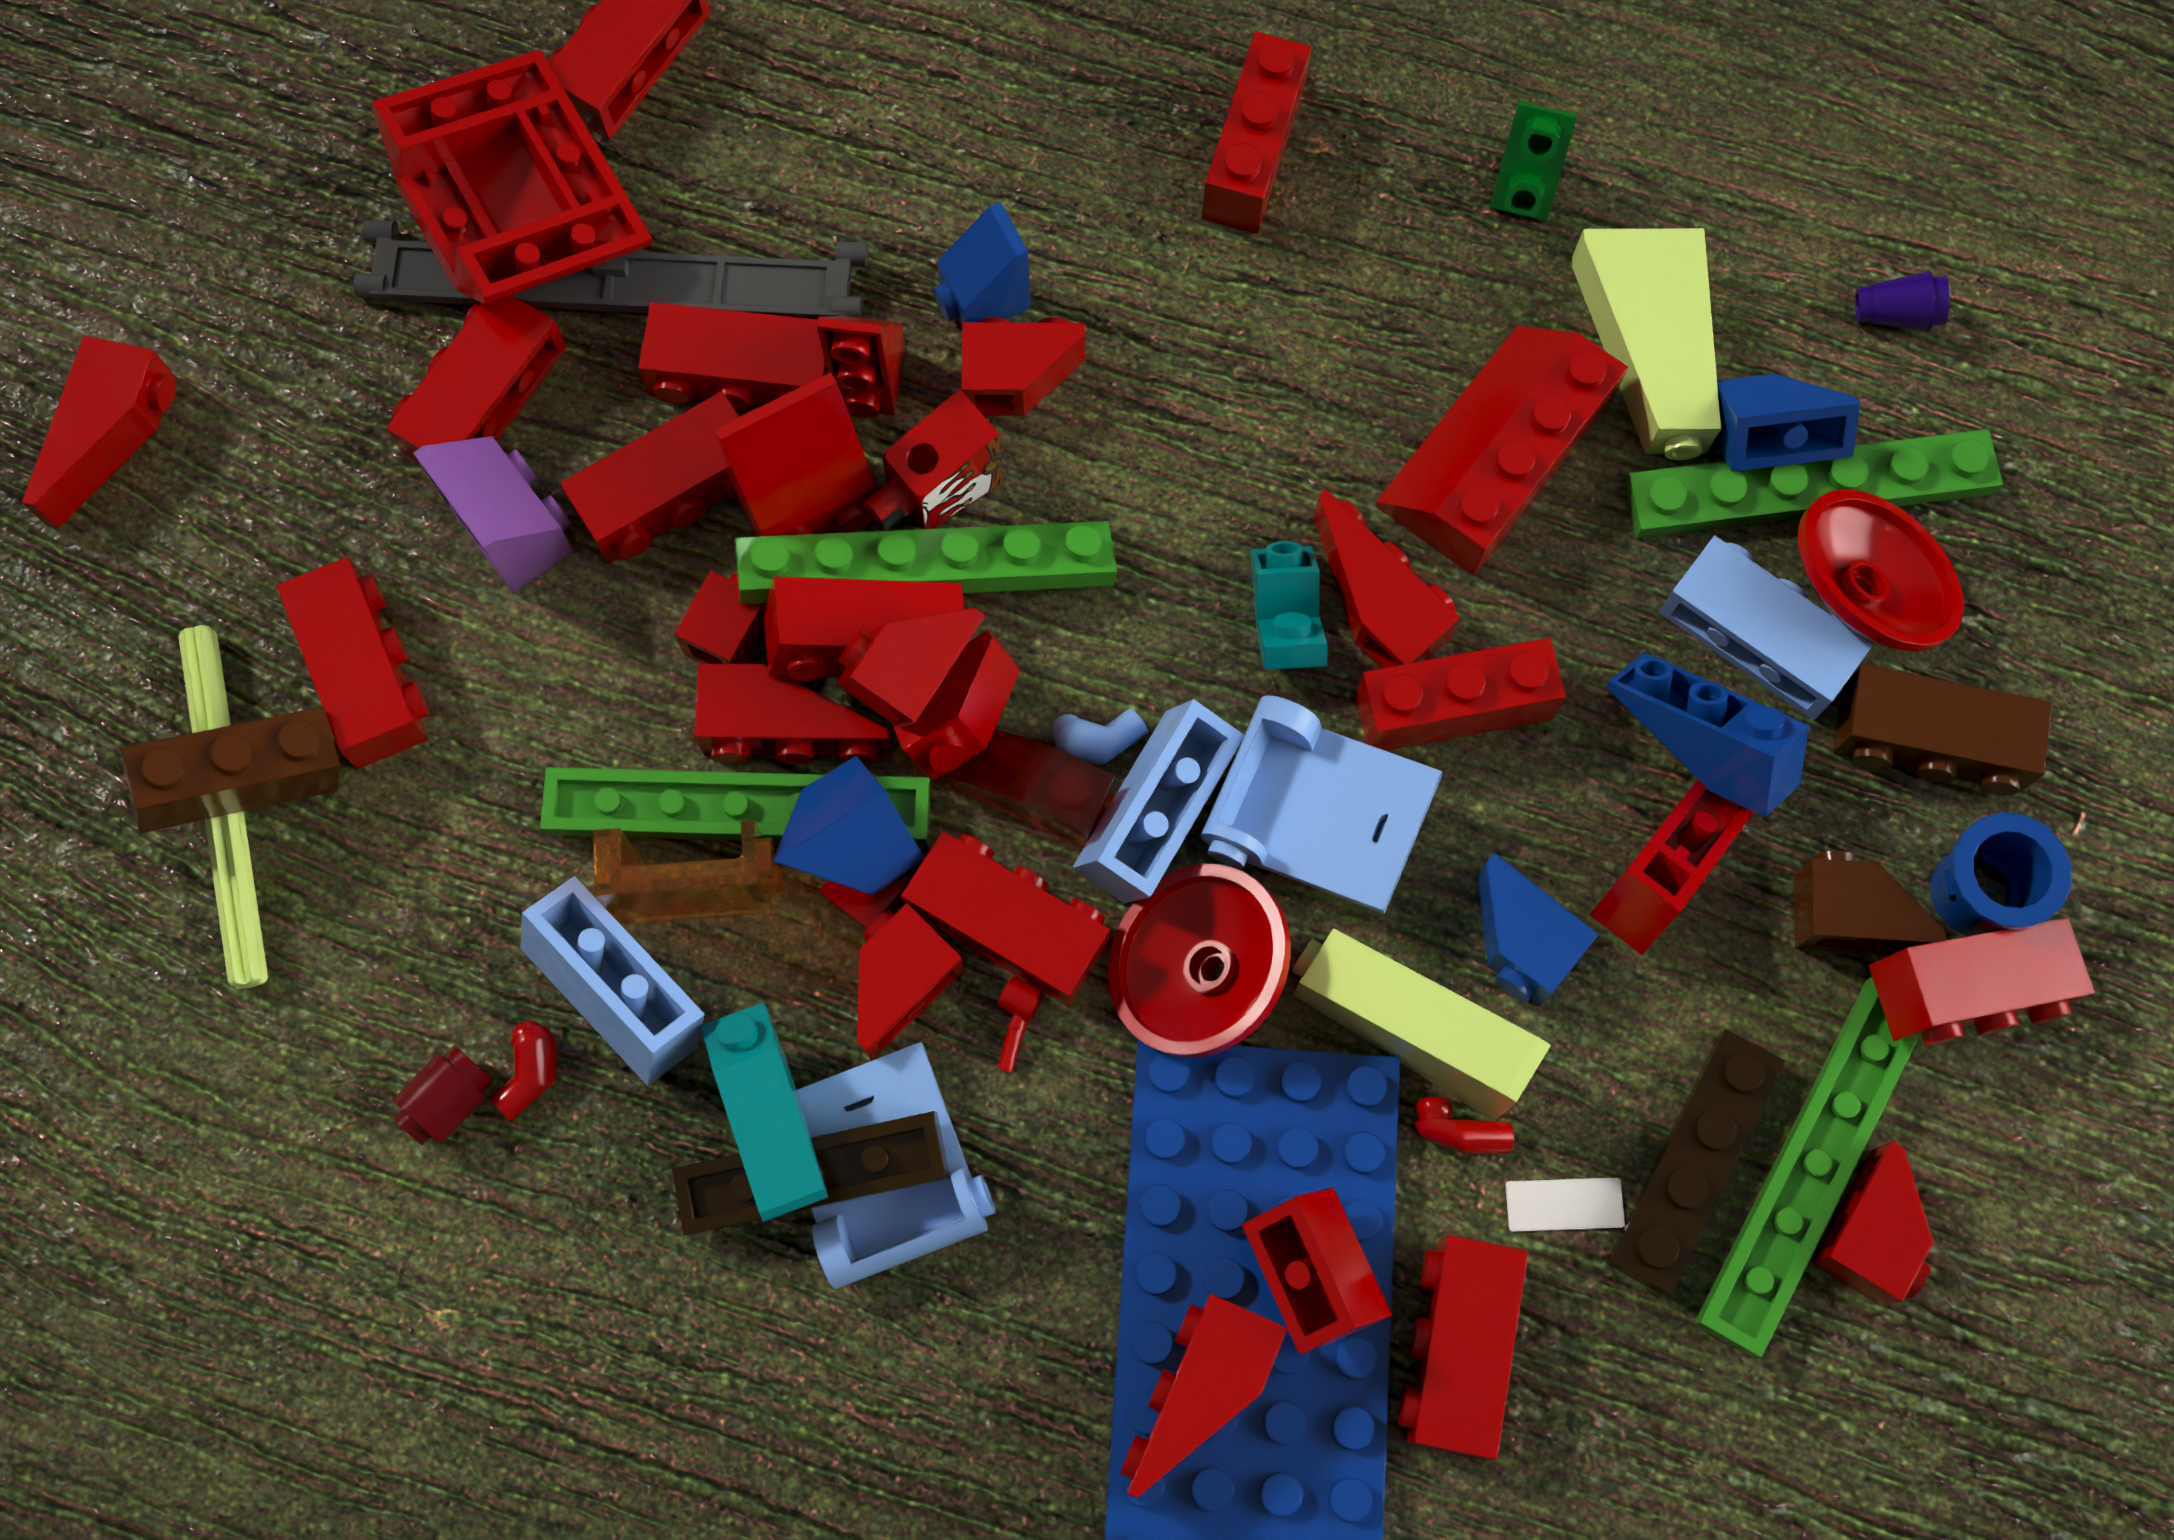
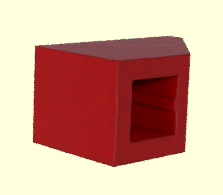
M987 317L978 322H962L961 391L983 416H1025L1085 361V323H1072L1060 317L1044 318L1038 323H1011L1009 320L1000 317Z

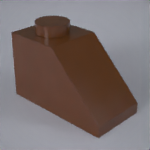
M1825 851L1817 853L1815 858H1812L1794 873L1796 949L1892 955L1908 947L1946 941L1945 929L1878 862L1855 861V854L1847 851Z

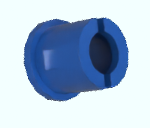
M2000 812L1978 819L1958 836L1952 851L1938 862L1931 877V899L1937 914L1951 929L1965 936L2005 929L2023 930L2046 922L2063 907L2072 887V864L2063 843L2046 825L2027 815ZM1976 853L1979 866H1985L1993 870L2002 879L2006 889V902L2004 906L1991 900L1979 887L1974 875V856Z

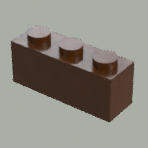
M1861 663L1841 690L1833 753L1853 757V763L1865 768L1886 769L1893 765L1916 770V776L1928 781L1950 782L1960 779L1979 783V788L1987 793L2014 795L2023 791L2045 775L2053 702Z
M324 706L121 748L124 776L139 834L338 790L340 762Z

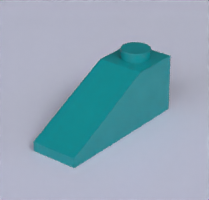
M764 1002L702 1024L701 1029L715 1080L762 1221L770 1220L828 1198L788 1060Z

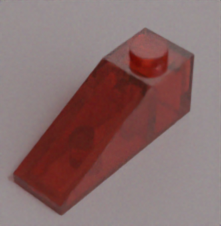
M995 728L985 750L936 780L1083 850L1114 797L1115 775L1056 747ZM916 765V770L924 773L921 770V768L918 765Z

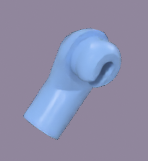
M1129 708L1105 726L1079 719L1073 714H1064L1053 722L1050 735L1059 752L1066 757L1095 765H1102L1114 759L1147 735L1149 731L1135 710Z

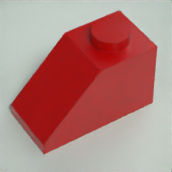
M969 608L887 622L872 630L869 635L860 630L848 644L839 659V663L844 665L846 669L836 684L897 727L901 728L913 724L929 703L985 617V614L976 608Z
M989 629L966 644L915 723L901 728L892 723L903 751L932 781L948 771L960 767L965 761L987 748L1020 673L1015 660Z
M908 903L896 914L889 909L878 916L865 930L863 938L867 942L859 948L857 1042L862 1052L871 1061L965 971L962 957Z
M1891 1141L1870 1151L1810 1262L1880 1306L1903 1302L1905 1297L1909 1300L1913 1299L1925 1284L1931 1270V1265L1924 1261L1934 1241L1903 1147Z

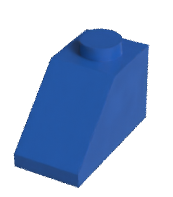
M1001 202L989 206L937 261L940 286L933 288L936 302L946 321L949 322L956 319L961 329L962 322H978L987 317L1009 319L1030 309L1028 250Z
M1778 374L1717 381L1721 430L1714 443L1732 472L1853 457L1861 405L1857 397Z
M1493 853L1476 877L1488 966L1498 973L1495 979L1508 994L1525 1003L1531 999L1540 1006L1554 992L1599 934L1500 856Z

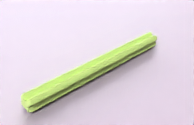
M206 625L185 628L181 630L178 638L192 733L230 726L218 636L215 631ZM244 811L205 819L228 983L236 987V989L256 987L267 981L268 972Z

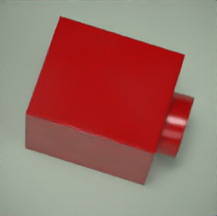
M710 570L674 633L683 654L699 663L749 664L765 635L763 617L765 603L740 604L737 574H732L729 579Z

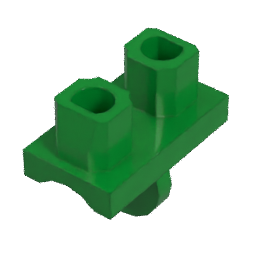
M1518 99L1492 194L1490 208L1540 220H1548L1577 120L1576 112L1549 109Z

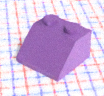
M489 436L425 445L413 452L444 502L512 593L574 552L563 532L572 526L571 522L551 495L540 500L529 485L535 482L537 478L516 449L506 455L495 439Z

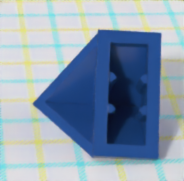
M855 756L801 790L772 861L867 893L873 897L920 867L925 858L885 789L860 759Z

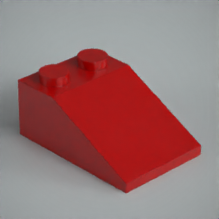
M831 372L714 429L740 506L757 537L838 533L840 531L842 533H849L862 529L872 521L863 506V501L875 493L878 488L838 384Z

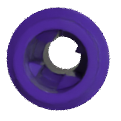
M1931 271L1870 284L1869 286H1857L1855 318L1857 323L1869 322V324L1928 332L1931 330L1932 325H1945L1947 323L1949 314V284L1946 276L1933 277Z

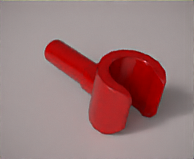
M1016 976L1010 978L997 1002V1006L1014 1015L1008 1026L997 1069L1011 1073L1014 1070L1023 1034L1026 1032L1028 1023L1033 1019L1041 1004L1039 990Z

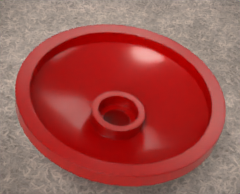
M1850 489L1834 490L1823 494L1804 512L1798 528V546L1804 572L1819 599L1844 625L1863 638L1878 645L1910 652L1927 651L1936 648L1955 633L1962 621L1964 612L1963 592L1959 578L1939 543L1912 516L1883 498L1867 492Z
M1220 864L1192 865L1162 877L1151 897L1136 900L1130 906L1118 926L1113 939L1108 962V982L1111 999L1119 1018L1126 1028L1141 1042L1171 1056L1181 1058L1205 1057L1220 1053L1237 1045L1251 1035L1268 1017L1275 1007L1286 983L1291 958V942L1284 913L1275 897L1266 887L1247 873L1230 866ZM1224 964L1222 974L1217 980L1213 981L1215 969L1219 965Z

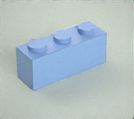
M1715 535L1673 589L1658 612L1813 721L1834 700L1874 645L1852 631L1834 615H1830L1808 600L1806 592L1800 586L1790 580L1776 578L1757 565L1754 557L1745 548L1735 543H1725Z
M1194 699L1167 710L1072 869L1122 903L1151 897L1245 735Z
M575 876L522 912L520 949L647 1086L699 1047L702 1031L701 1025L703 1024L705 1014Z

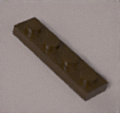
M1727 1029L1719 1033L1606 1264L1665 1297L1673 1294L1785 1060Z
M931 1111L811 1138L828 1198L786 1214L950 1179L938 1113ZM740 1154L672 1168L683 1235H694L762 1220Z

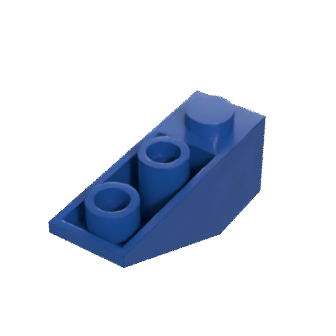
M1645 652L1608 681L1607 689L1709 791L1766 817L1800 786L1809 725L1782 714L1775 708L1764 706L1726 689L1721 684L1708 681L1672 665L1667 660L1654 657Z

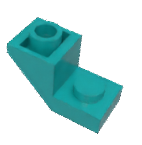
M1279 541L1271 543L1263 549H1250L1257 642L1264 670L1327 666L1328 643L1319 617L1320 571L1312 546H1302L1292 541Z

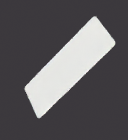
M1620 1178L1508 1181L1505 1184L1509 1230L1512 1232L1622 1228L1625 1226Z

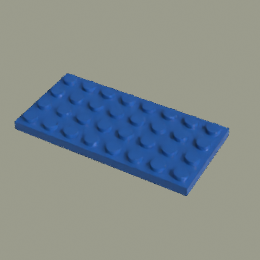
M1138 1039L1104 1540H1383L1391 1316L1337 1342L1299 1355L1287 1329L1260 1396L1138 1498L1126 1493L1131 1479L1119 1473L1135 1435L1137 1434L1146 1439L1150 1437L1159 1413L1147 1408L1163 1368L1176 1374L1187 1347L1175 1343V1339L1191 1303L1203 1308L1208 1296L1213 1294L1287 1327L1241 1224L1295 1196L1334 1187L1391 1311L1400 1057L1233 1046L1210 1056L1181 1058L1159 1052Z

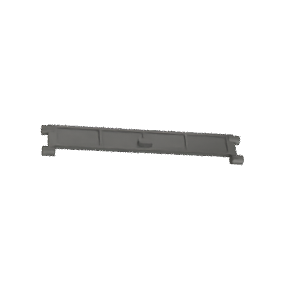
M365 220L363 222V240L366 244H376L371 274L357 273L354 277L353 288L356 297L372 298V300L462 305H474L478 302L454 289L428 242L399 241V226L396 221ZM837 241L835 261L635 251L513 294V296L533 308L648 313L650 302L815 320H818V317L841 315L862 318L863 298L849 296L852 266L867 267L869 249L868 243Z

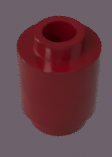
M453 1045L443 1057L436 1053L392 1099L401 1108L393 1120L421 1145L431 1136L440 1144H443L486 1098L482 1092L493 1079L459 1048Z

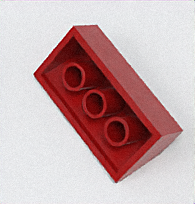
M1516 326L1378 498L1375 507L1465 571L1475 576L1613 400L1629 367L1578 332Z

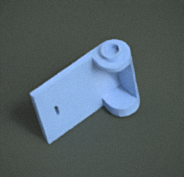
M1263 696L1259 701L1200 837L1210 846L1207 852L1208 855L1222 864L1242 869L1245 863H1249L1385 914L1442 778V771L1323 729L1319 718L1305 707L1281 697ZM1386 818H1387L1386 822H1384V823L1381 825L1380 830H1379V832H1378V835H1377V837H1376V839H1375V842H1374L1373 840H1374V837H1375V835H1376V833H1377V830H1378V828H1379V825H1380L1381 821H1382L1383 819H1386Z
M922 1042L797 1090L811 1138L931 1111L937 1112L950 1179L813 1208L812 1212L817 1223L812 1225L815 1249L823 1271L834 1289L988 1231L986 1216L995 1213L991 1194L982 1175L974 1178L971 1177Z

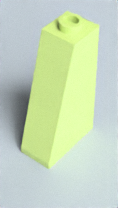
M1704 228L1583 229L1572 256V268L1604 350L1629 367L1619 388L1645 454H1665L1666 458L1671 460H1688L1701 454H1706L1721 430Z
M1334 928L1323 945L1312 938L1292 970L1293 973L1301 977L1294 992L1295 997L1387 1055L1400 1057V1063L1492 1121H1496L1517 1103L1551 1046L1532 1033Z

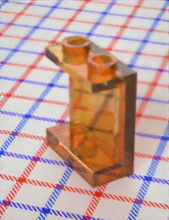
M755 820L741 821L742 854L739 858L643 865V860L620 828L593 830L595 896L620 925L773 913L772 894L783 892L782 865L772 861L775 855L772 838H763Z

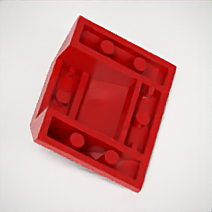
M540 49L372 101L373 113L399 193L454 289L480 303L487 304L652 245L651 235Z

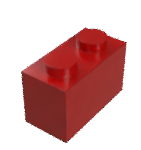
M1334 1187L1295 1196L1241 1224L1299 1355L1337 1342L1392 1315Z

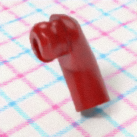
M523 1021L512 1030L510 1044L514 1047L515 1075L489 1097L498 1110L511 1122L550 1088L557 1077V1042L550 1029L542 1026L537 1021Z
M1446 1097L1422 1098L1416 1105L1419 1121H1415L1414 1124L1418 1133L1425 1140L1461 1153L1508 1154L1513 1148L1514 1130L1508 1121L1452 1119L1453 1104Z

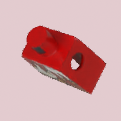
M959 389L885 451L882 461L887 484L863 501V506L882 531H887L908 514L921 529L935 528L1003 482L1000 434Z

